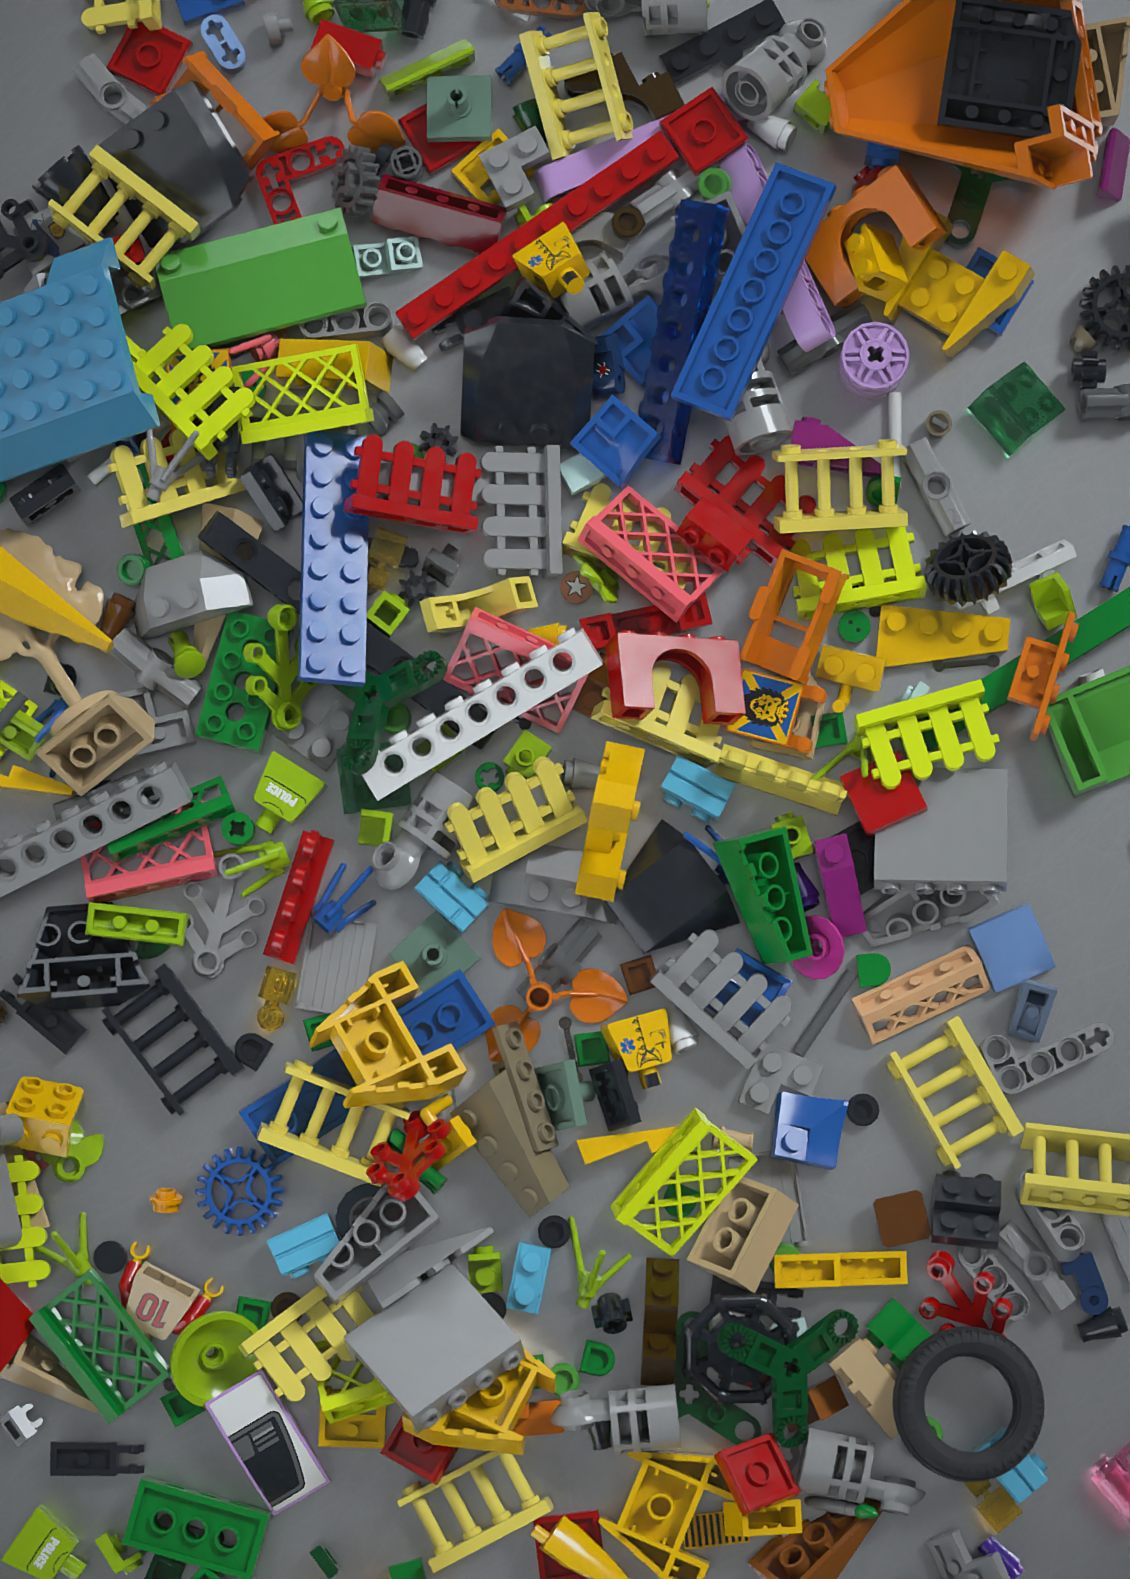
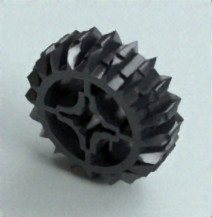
M1114 265L1111 268V276L1103 269L1099 272L1100 280L1096 277H1092L1089 280L1092 288L1084 287L1082 294L1088 299H1081L1079 307L1087 310L1080 313L1079 319L1090 320L1084 325L1086 331L1095 330L1092 336L1095 341L1099 337L1105 339L1102 343V348L1106 349L1110 342H1113L1114 351L1119 352L1122 343H1124L1126 350L1130 352V294L1126 289V286L1130 287V265L1124 267L1123 273H1120L1119 267ZM1113 286V302L1106 303L1104 307L1097 308L1099 294ZM1119 303H1122L1124 308H1129L1126 314H1123L1121 309L1116 310ZM1103 320H1113L1118 325L1119 331L1107 326Z
M974 530L968 535L961 532V535L956 538L949 536L948 542H938V549L930 550V557L925 559L924 575L929 590L932 591L933 596L938 597L940 602L947 601L950 606L957 602L963 607L967 602H972L975 605L981 599L988 601V596L991 594L998 595L999 588L1006 587L1007 580L1012 577L1013 561L1008 547L1004 541L999 540L997 535L990 536L987 531L980 535Z

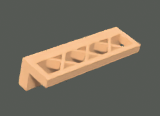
M967 944L864 992L851 1000L863 1021L871 1043L874 1045L991 990L980 959L970 944ZM975 975L978 976L979 983L969 988L962 987L966 979ZM943 990L949 991L945 999L939 1002L932 1001L936 993ZM913 1004L920 1005L916 1013L909 1016L903 1015L907 1007ZM883 1018L890 1019L886 1027L874 1031L873 1023Z

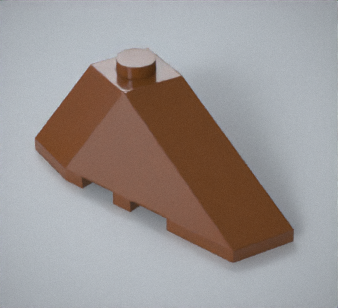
M864 1498L862 1503L870 1505L878 1512V1516L875 1518L859 1519L856 1516L826 1511L824 1515L811 1522L806 1519L802 1522V1533L789 1534L785 1537H782L781 1534L776 1536L748 1561V1564L761 1579H837L883 1512L880 1510L881 1501ZM846 1501V1502L854 1503V1504H857V1505L860 1504V1503H856V1502Z

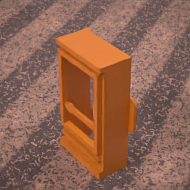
M204 51L186 56L182 62L188 68L170 92L190 81L198 82L205 95L210 91V94L219 103L215 109L216 114L218 115L224 108L256 140L243 157L252 172L281 133L278 130L274 131L213 66L207 59L208 55ZM169 92L155 97L149 106H152Z
M782 549L768 585L759 587L750 608L749 617L754 621L742 648L740 659L807 685L809 680L808 674L845 581L849 579L850 575ZM796 569L826 580L820 593V600L808 627L778 616ZM776 620L806 632L800 648L770 637Z

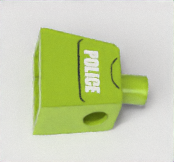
M273 751L253 796V801L264 807L255 825L269 834L273 832L280 819L295 825L326 790L327 784Z
M42 1504L35 1509L1 1559L4 1563L39 1579H55L59 1572H62L71 1579H78L87 1566L72 1555L80 1542L79 1539Z

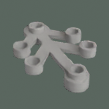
M227 854L219 861L218 868L223 879L214 913L205 900L203 888L199 883L190 881L183 887L184 897L192 902L209 930L205 945L194 928L195 919L189 914L191 925L186 929L185 937L195 952L192 957V968L202 978L211 979L218 976L224 968V960L244 948H253L258 943L257 933L247 928L239 933L237 939L219 948L221 937L224 933L251 917L262 916L266 911L265 901L259 897H252L245 906L227 916L235 882L245 873V871L230 876L224 874L230 862H237L238 865L245 863L237 854ZM192 885L197 886L199 889L196 897H189L187 894L188 888ZM254 901H260L262 904V909L258 913H253L250 909V905ZM247 932L252 933L254 936V941L249 945L244 944L242 941L243 935ZM207 956H211L214 959V965L209 969L205 968L202 964L203 959Z

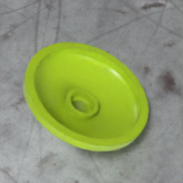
M229 1311L208 1313L191 1322L178 1336L170 1356L171 1378L180 1394L189 1402L206 1408L204 1403L256 1373L257 1369L253 1363L257 1361V1358L253 1353L246 1358L238 1347L259 1331L257 1327L246 1317ZM214 1348L213 1354L206 1356L207 1351Z

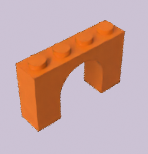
M898 165L884 168L877 175V180L870 185L858 188L852 194L853 198L844 205L841 204L832 208L827 213L828 217L821 222L805 259L835 306L846 308L865 295V293L858 290L844 242L850 238L857 224L866 216L875 212H886L893 219L909 246L921 251L948 232L907 168Z

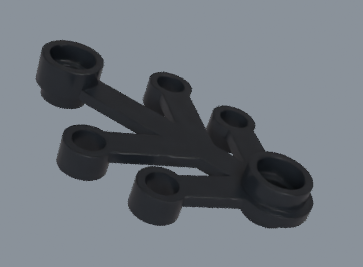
M8 199L1 206L2 214L8 220L13 221L19 236L9 235L0 220V252L4 249L14 250L0 260V279L3 278L8 270L23 260L37 262L44 259L49 250L47 237L39 230H31L23 215L22 205L15 199ZM16 206L14 212L9 214V210Z

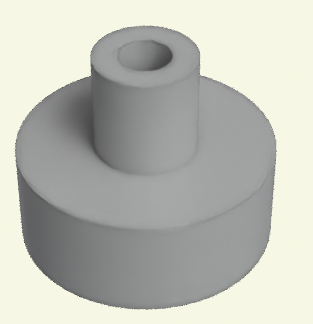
M276 11L263 14L270 45L283 43L281 33L293 31L291 19L278 20Z

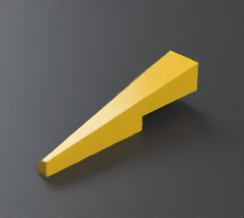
M0 546L1 614L54 635L57 633L66 636L74 642L94 646L105 653H108L115 646L108 636Z

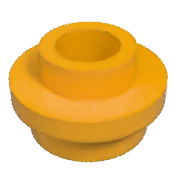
M159 1188L155 1194L149 1196V1202L153 1204L152 1210L155 1212L173 1213L179 1210V1204L182 1203V1195L177 1194L173 1188Z

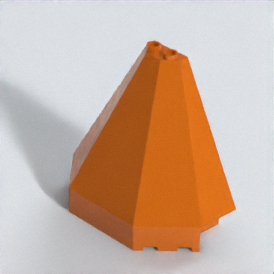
M903 0L825 69L827 80L824 81V90L826 96L830 99L832 111L829 112V122L832 129L840 135L1053 190L1060 186L1091 179L1093 177L1091 163L1096 162L1099 148L1095 138L1101 136L1103 128L1081 0H1002L1071 10L1072 19L1082 44L1072 111L1061 104L1047 107L1051 133L1028 139L937 126L956 0Z

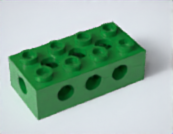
M234 611L227 614L195 735L200 740L262 755L272 718V710L259 696L250 695L246 690L237 688V682L244 675L262 676L267 681V687L275 695H278L276 683L257 663L247 662L243 656V650L247 644L259 643L265 647L266 654L276 663L275 629L265 618ZM294 628L288 631L289 650L295 631ZM256 681V683H255V689L257 690V688H258V683H257V681ZM237 706L243 707L245 709L243 718L239 721H231L229 719L231 709Z
M144 1476L139 1482L122 1544L238 1578L252 1579L272 1512ZM159 1511H167L172 1515L173 1524L171 1527H164L158 1522L157 1516ZM191 1520H199L204 1524L205 1534L203 1536H196L191 1533L189 1529ZM222 1530H233L237 1535V1543L235 1545L225 1544L221 1538Z

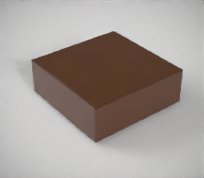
M651 954L620 964L629 996L656 988L650 982V977L656 972Z

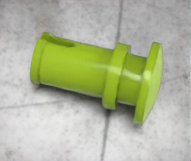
M181 630L173 632L171 634L172 638H168V643L174 652V670L181 678H194L204 670L206 660L203 654L191 645L186 632Z

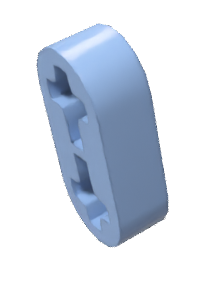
M207 16L202 21L200 29L204 42L223 71L231 74L240 72L246 65L247 57L244 48L228 22L222 16ZM213 24L217 28L223 26L220 32L224 40L219 42L214 34L208 36L211 32L209 27ZM228 46L233 54L239 53L237 55V63L232 64L231 61L224 62L227 59L224 48Z

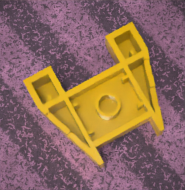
M935 211L948 232L923 251L911 248L904 236H902L899 255L908 284L886 302L883 314L889 323L894 324L902 310L949 336L942 349L952 359L983 329H987L995 322L997 317L1019 302L1034 278L1035 272L1031 265L1003 250L984 279L939 253L954 227L949 218Z
M606 741L592 801L575 894L613 902L616 889L623 890L626 870H621L620 868L630 820L637 821L641 803L640 801H635V795L645 752L643 748Z
M404 961L375 972L358 991L354 992L340 1008L328 1016L315 1029L309 1042V1046L312 1048L331 1039L357 1084L356 1087L349 1090L343 1102L344 1108L432 1099L458 1087L467 1072L451 1043L423 1056L396 1009L413 999L419 989Z
M523 1348L525 1358L514 1369L505 1371L495 1378L490 1386L478 1390L467 1398L462 1406L447 1412L440 1417L434 1426L425 1428L417 1434L414 1431L411 1419L404 1412L402 1415L403 1429L434 1445L523 1455L525 1452L524 1437L512 1430L535 1386L553 1394L555 1393L556 1375L539 1359L536 1360Z
M651 1450L626 1453V1456L643 1463L619 1521L602 1515L598 1523L616 1539L621 1541L661 1579H704L711 1561L685 1551L680 1547L704 1489L735 1502L714 1455Z

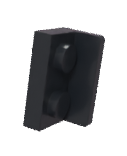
M269 454L245 468L239 479L273 532L284 527L291 517L302 511V498L273 454Z
M59 464L10 497V502L22 521L28 526L81 489L65 466Z
M622 1059L589 1069L608 1131L611 1132L642 1122Z

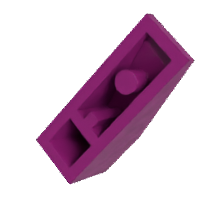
M802 417L801 421L795 420L793 436L791 437L790 444L801 445V449L855 446L828 425L820 424L821 420L817 418ZM872 457L862 458V476L872 478L873 476L881 475V464ZM849 458L830 459V471L849 474ZM817 460L798 461V465L817 468Z
M842 834L814 841L812 847L831 923L837 927L842 937L867 932L847 835Z

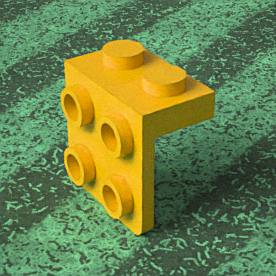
M21 1077L5 1114H16L20 1117L24 1125V1134L20 1141L6 1146L67 1157L70 1150L72 1123L82 1101L84 1090L81 1087L68 1083H57L42 1080L38 1077Z

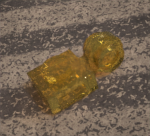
M379 526L377 527L367 556L368 560L379 563L377 568L370 567L367 576V586H370V590L375 592L377 589L384 590L389 576V572L384 571V567L388 566L396 570L398 569L408 536Z
M271 966L266 967L258 997L266 999L264 1006L257 1013V1021L261 1028L274 1031L282 1026L284 1014L279 1007V1003L288 1005L294 988L296 973Z
M988 1480L964 1483L976 1498L981 1495L985 1498L975 1508L996 1533L999 1534L1023 1513L1001 1486L990 1494L988 1489L992 1485Z

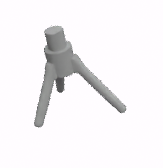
M153 430L147 431L150 460L149 474L152 476L148 482L151 485L145 495L146 497L157 502L162 491L166 492L168 486L178 477L205 459L202 454H199L175 470L199 436L198 431H193L167 468L157 465Z

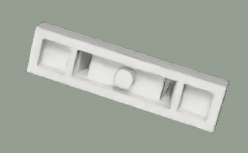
M1063 539L1013 562L1012 577L1007 580L1006 587L999 588V592L1036 575L1041 579L1055 573L1053 567L1077 557L1073 544ZM994 594L988 596V601L984 599L977 601L980 602L987 614L1000 609ZM957 602L953 606H956L957 609L962 610L973 605V603L967 602L962 607L959 604V602Z

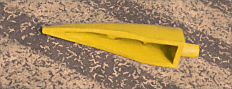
M565 1515L561 1517L550 1532L536 1524L529 1534L541 1543L539 1549L565 1568L587 1579H629L605 1550Z

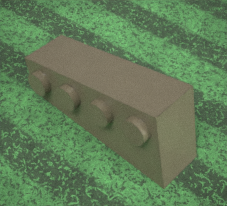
M506 1069L449 1113L452 1118L459 1115L463 1123L468 1126L471 1134L477 1141L474 1144L475 1148L529 1218L570 1188L551 1149L534 1153Z

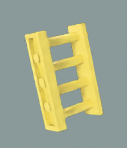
M600 12L584 13V26L547 38L543 35L542 31H527L519 34L552 160H559L574 154L573 148H575V144L611 133L615 134L616 141L633 139L631 132L633 130V121L631 115L625 110L606 38L608 26L605 19L601 17ZM589 38L594 57L557 69L551 67L548 56L550 50ZM598 70L602 89L567 100H562L559 97L557 89L559 81ZM606 101L611 120L573 132L568 130L565 119L567 113Z
M96 144L89 153L91 163L93 164L91 167L93 171L63 207L53 199L49 201L48 206L52 213L50 218L63 229L69 226L89 243L93 244L104 240L98 234L128 198L136 197L143 203V211L114 246L119 266L128 272L127 278L139 288L145 285L152 291L156 284L154 278L149 273L178 238L182 239L186 236L193 242L201 232L199 223ZM110 177L118 183L116 187L118 191L87 227L73 214L101 180H106ZM160 216L169 223L167 226L169 230L138 266L127 258L124 253L153 218L157 219Z
M895 439L878 440V445L801 449V445L789 444L782 445L779 451H772V458L777 462H785L786 510H783V515H774V529L779 533L908 526V513L902 508H898V504H895L894 456L907 455V448L897 444ZM881 456L882 504H879V509L866 510V506L863 505L862 458ZM849 458L850 506H847V511L834 512V508L831 507L830 459ZM817 460L818 508H815V513L802 514V510L799 509L798 461Z
M959 1015L944 1023L947 1027L943 1031L944 1035L902 1059L894 1051L888 1054L890 1062L886 1063L895 1080L901 1078L940 1146L935 1151L945 1167L950 1164L952 1169L961 1167L957 1156L995 1134L1007 1132L1009 1137H1014L1024 1131ZM950 1046L952 1048L956 1046L959 1048L964 1057L959 1060L960 1064L925 1084L916 1087L907 1070ZM965 1075L969 1077L975 1076L980 1085L976 1088V1093L935 1116L931 1114L924 1101L925 1098ZM983 1103L985 1106L991 1104L996 1113L992 1117L993 1121L949 1145L940 1129L941 1127Z
M295 1060L294 1064L286 1061L284 1071L292 1075L275 1120L270 1121L269 1125L261 1122L257 1132V1140L373 1184L366 1175V1170L376 1163L370 1152L378 1143L387 1141L397 1116L408 1120L410 1112L408 1108L404 1107L405 1102L370 1105L383 1110L384 1113L367 1155L362 1156V1159L359 1160L349 1156L350 1151L348 1148L365 1106L350 1108L336 1144H332L331 1148L318 1144L319 1139L317 1138L335 1092L347 1096L349 1090L353 1087L313 1072L314 1067L306 1062ZM306 1080L323 1087L307 1129L305 1133L301 1132L299 1137L289 1133V1127L286 1125ZM378 1183L374 1185L381 1187L382 1184Z
M1025 1122L1020 1149L1033 1150V1174L1025 1173L1020 1193V1204L1130 1217V1185L1112 1183V1159L1130 1161V1134ZM1046 1152L1065 1154L1066 1177L1046 1175ZM1079 1156L1098 1158L1099 1181L1079 1179Z
M487 1451L443 1475L437 1486L431 1482L422 1486L419 1481L409 1485L402 1490L404 1496L397 1501L399 1507L412 1502L435 1547L433 1549L435 1555L428 1560L433 1573L551 1512L554 1508L548 1495L540 1499L538 1494H533L513 1454ZM498 1455L523 1501L520 1503L522 1509L513 1514H510L509 1510L505 1511L481 1465ZM470 1471L493 1515V1518H491L493 1524L484 1529H481L479 1525H475L452 1481ZM439 1486L464 1531L462 1534L464 1540L452 1545L450 1540L446 1541L423 1497L424 1494Z

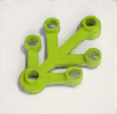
M277 604L269 610L267 615L268 623L275 629L276 663L266 654L265 647L259 643L247 644L243 650V656L247 662L257 663L278 686V696L267 687V681L262 676L248 677L245 682V689L248 694L259 696L272 710V722L278 730L291 731L301 723L303 713L300 705L310 689L316 687L317 683L298 681L299 638L295 642L294 648L296 653L291 660H289L288 631L293 629L297 623V612L291 605ZM254 649H256L255 657L253 656ZM296 677L298 686L291 694V683ZM256 681H257V683H258V688H257V690L255 689V683H256Z

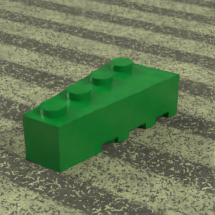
M787 827L761 829L713 842V846L762 963L791 962L813 955Z

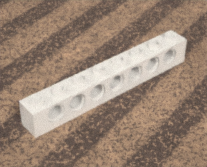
M573 627L556 637L559 641L556 645L549 649L545 644L528 654L531 658L528 662L519 666L517 661L500 671L503 676L493 683H491L489 678L472 688L475 694L463 700L460 695L445 704L444 706L447 711L435 717L432 712L416 722L419 728L409 734L404 729L389 738L388 740L391 745L381 751L379 750L374 766L367 773L362 774L377 801L603 665L601 657L584 629L582 628L576 632ZM559 652H565L571 656L572 664L567 669H559L555 666L553 657ZM531 669H537L542 672L544 681L539 686H531L527 683L525 674ZM503 686L511 687L515 691L516 698L510 703H504L499 700L497 691ZM476 703L483 704L488 711L487 717L482 720L474 719L469 712L470 706ZM448 720L455 721L460 729L459 734L454 737L446 736L441 728L442 723ZM419 737L428 739L432 746L431 751L426 754L417 752L414 748V740ZM364 753V754L361 755L360 757L363 758V759H365L364 755H366V754ZM391 754L399 755L404 763L403 768L397 771L391 770L386 764V757Z

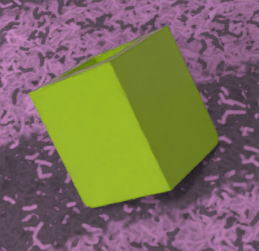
M1058 572L1029 584L1035 612L1048 631L1063 625L1069 612L1076 613L1070 589Z
M361 809L358 844L378 847L384 842H391L395 819L394 814L391 812Z

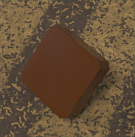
M918 1190L874 1200L872 1205L881 1243L885 1247L889 1248L928 1239L931 1235L923 1196Z

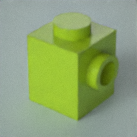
M384 590L368 610L367 622L390 638L407 616L410 609L406 607V602L401 597L392 592L389 594Z
M525 729L503 760V765L508 767L505 773L519 772L527 780L535 775L533 770L535 760L542 756L548 757L552 752V747Z
M789 812L774 818L776 823L771 824L769 828L787 827L793 861L814 853L802 815L794 817L793 812Z

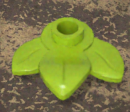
M582 555L573 556L581 565L580 574L589 578L591 585L601 594L603 600L608 603H616L619 600L617 591L620 588L617 583L619 578L615 572L608 567L604 569L597 567L592 561Z
M74 1119L71 1130L70 1150L67 1157L39 1152V1155L43 1161L52 1165L53 1173L58 1180L72 1183L83 1176L85 1167L96 1163L100 1158L104 1144L103 1135L93 1134L84 1137L79 1124ZM66 1160H71L74 1164V1169L69 1173L63 1170V1163Z

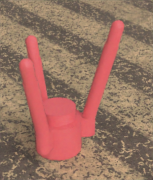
M271 331L261 334L251 341L230 348L229 353L231 356L249 350L257 362L277 359L280 339ZM270 367L261 368L260 370L265 373ZM254 373L243 384L244 387L250 388L261 376Z

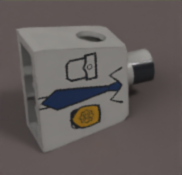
M31 199L20 203L23 207V215L31 230L41 231L47 237L49 245L48 253L44 259L37 262L26 261L33 276L36 273L50 272L54 258L86 246L84 240L77 232L69 226L66 229L61 228L50 218L52 213L49 206L38 211ZM14 228L13 232L15 236H19L16 228Z

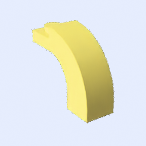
M530 576L507 578L475 591L450 596L430 597L419 601L428 633L440 632V634L465 630L475 607L503 620L538 607Z

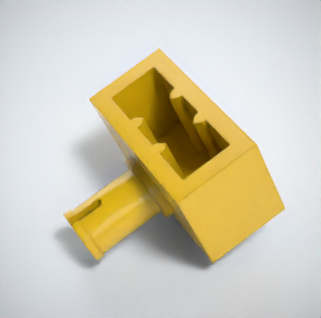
M788 1499L746 1516H742L736 1502H723L725 1536L748 1537L802 1533L801 1499Z

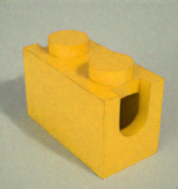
M864 223L860 227V234L855 233L844 242L858 290L888 302L908 284V280L893 234Z

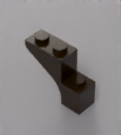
M622 52L616 55L611 53L623 101L631 102L641 107L652 121L670 115L685 105L668 71L661 75L659 72L652 73L646 76L641 81L642 84L639 85ZM598 70L564 80V90L569 98L602 89Z
M646 1258L640 1385L660 1386L674 1384L679 1299V1259Z

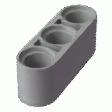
M383 302L366 303V307L317 319V321L323 324V328L318 333L307 332L306 326L309 322L299 324L304 339L351 341L385 336L393 328L392 312L387 304ZM383 313L387 316V320L383 325L375 326L370 323L372 315ZM343 317H351L355 320V324L351 329L343 330L338 326L339 320Z
M1033 1168L1024 1171L1020 1177L1016 1189V1197L1019 1203L1025 1173L1033 1174ZM1021 1204L1041 1237L1058 1260L1071 1262L1079 1257L1085 1242V1233L1071 1210ZM1052 1211L1058 1218L1049 1219L1043 1212ZM1070 1238L1075 1242L1076 1246H1066L1061 1242V1239Z
M956 1246L955 1257L973 1282L979 1272L996 1270L999 1273L1000 1283L989 1293V1302L993 1305L994 1301L998 1298L1008 1299L1011 1296H1016L1021 1301V1309L1018 1313L1010 1315L1009 1320L1019 1321L1025 1318L1030 1308L1027 1297L989 1249L978 1248L980 1252L979 1258L973 1263H968L963 1257V1250L966 1246ZM979 1280L982 1285L986 1286L984 1280ZM997 1307L999 1311L1006 1312L1004 1307Z

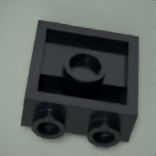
M947 1170L942 1174H936L932 1189L931 1243L997 1250L999 1243V1214L1001 1210V1181L994 1180L989 1174H978L974 1178L962 1177L959 1172L954 1170Z

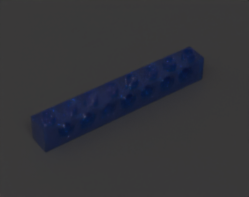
M681 199L680 207H678L675 213L674 239L669 245L670 260L668 270L663 277L664 292L662 302L658 306L656 314L658 321L657 329L651 341L650 349L652 355L649 368L646 370L644 377L646 387L643 400L638 408L639 417L657 432V426L662 421L663 429L659 434L661 438L646 455L645 459L681 465L692 406L672 399L671 393L712 304L729 208L717 204ZM699 229V238L694 242L693 235ZM693 261V270L688 275L687 267ZM686 293L687 302L682 307L681 299L682 296ZM680 325L681 334L676 339L675 331L676 328ZM674 357L675 366L670 371L669 362ZM668 389L669 398L664 403L663 394Z

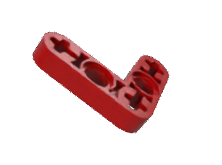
M333 136L323 137L270 156L259 162L256 167V177L274 225L285 222L284 219L288 217L291 220L302 218L290 184L335 168L337 165L336 158L330 159L328 155L319 157L321 164L316 166L311 151L316 149L318 156L326 152V146L332 145L333 149L339 148L335 152L336 158L342 157V150L345 148L340 139ZM298 155L308 157L310 160L308 168L304 171L295 170L292 167L294 157ZM272 167L273 171H280L275 174L279 188L273 189L269 178H262L266 174L265 168ZM279 195L287 196L291 201L289 208L285 211L275 210L272 206L275 197Z

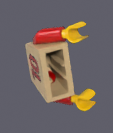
M136 1241L130 1247V1252L133 1256L132 1261L127 1262L118 1284L121 1305L150 1343L153 1337L166 1340L170 1333L180 1335L191 1322L205 1315L211 1306V1299L217 1298L222 1294L223 1285L217 1294H211L207 1286L213 1278L208 1279L203 1286V1295H199L201 1289L146 1262L152 1254L149 1245L143 1256H137L136 1249L139 1242ZM132 1336V1341L137 1344V1341Z

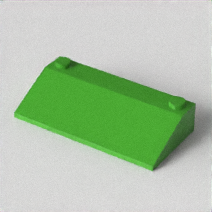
M341 207L169 252L155 266L171 329L178 324H186L193 332V340L187 346L192 351L200 345H206L211 348L367 306Z
M1130 666L1057 695L1055 704L1048 703L1045 713L1051 716L1048 728L1074 797L1130 775Z

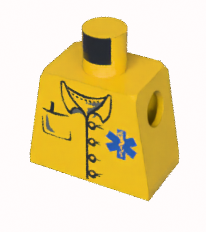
M564 222L512 255L522 276H525L539 290L551 298H556L565 291H568L570 294L579 293L585 285L583 279L590 274L583 256Z
M666 1008L600 1026L602 1035L614 1060L622 1059L627 1073L638 1071L642 1089L661 1084L656 1065L672 1060Z

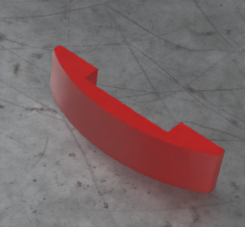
M705 592L687 609L684 616L677 623L656 605L579 619L580 628L584 629L596 650L606 649L605 645L617 632L622 630H633L636 634L663 632L666 636H671L713 624Z

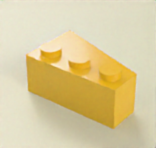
M280 338L278 358L358 344L366 391L381 393L385 390L388 394L390 391L393 356L370 341ZM351 352L339 354L332 365L345 375L348 374L353 366ZM331 356L321 358L328 362ZM310 359L301 371L316 381L325 366L316 359ZM301 361L293 362L290 364L297 368ZM277 365L276 377L287 383L294 372L285 365ZM329 369L320 385L327 390L338 389L344 379ZM354 373L351 379L356 382ZM298 375L290 388L306 389V386L312 385ZM349 383L344 388L345 390L358 391Z

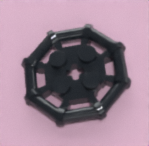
M760 1292L759 1295H721L718 1293L714 1295V1299L689 1324L685 1323L682 1328L684 1333V1367L682 1372L685 1377L692 1379L706 1392L717 1406L743 1403H760L761 1406L765 1405L772 1396V1378L762 1386L759 1377L763 1372L724 1354L718 1347V1334L726 1324L736 1322L773 1340L784 1338V1345H788L797 1338V1332L800 1330L799 1325L796 1321H791L768 1299V1294ZM752 1308L750 1314H744L745 1317H736V1315H730L729 1309ZM720 1312L722 1319L710 1331L706 1330L704 1327ZM764 1312L777 1327L770 1330L759 1320L761 1314ZM733 1332L734 1334L728 1338L730 1349L734 1348L733 1345L736 1342L738 1344L741 1343L742 1335L740 1332ZM698 1340L707 1341V1356L698 1359ZM786 1361L783 1367L786 1370L793 1371L795 1365L792 1361ZM709 1367L714 1369L722 1377L719 1386L703 1371ZM731 1382L740 1385L751 1382L753 1390H729Z

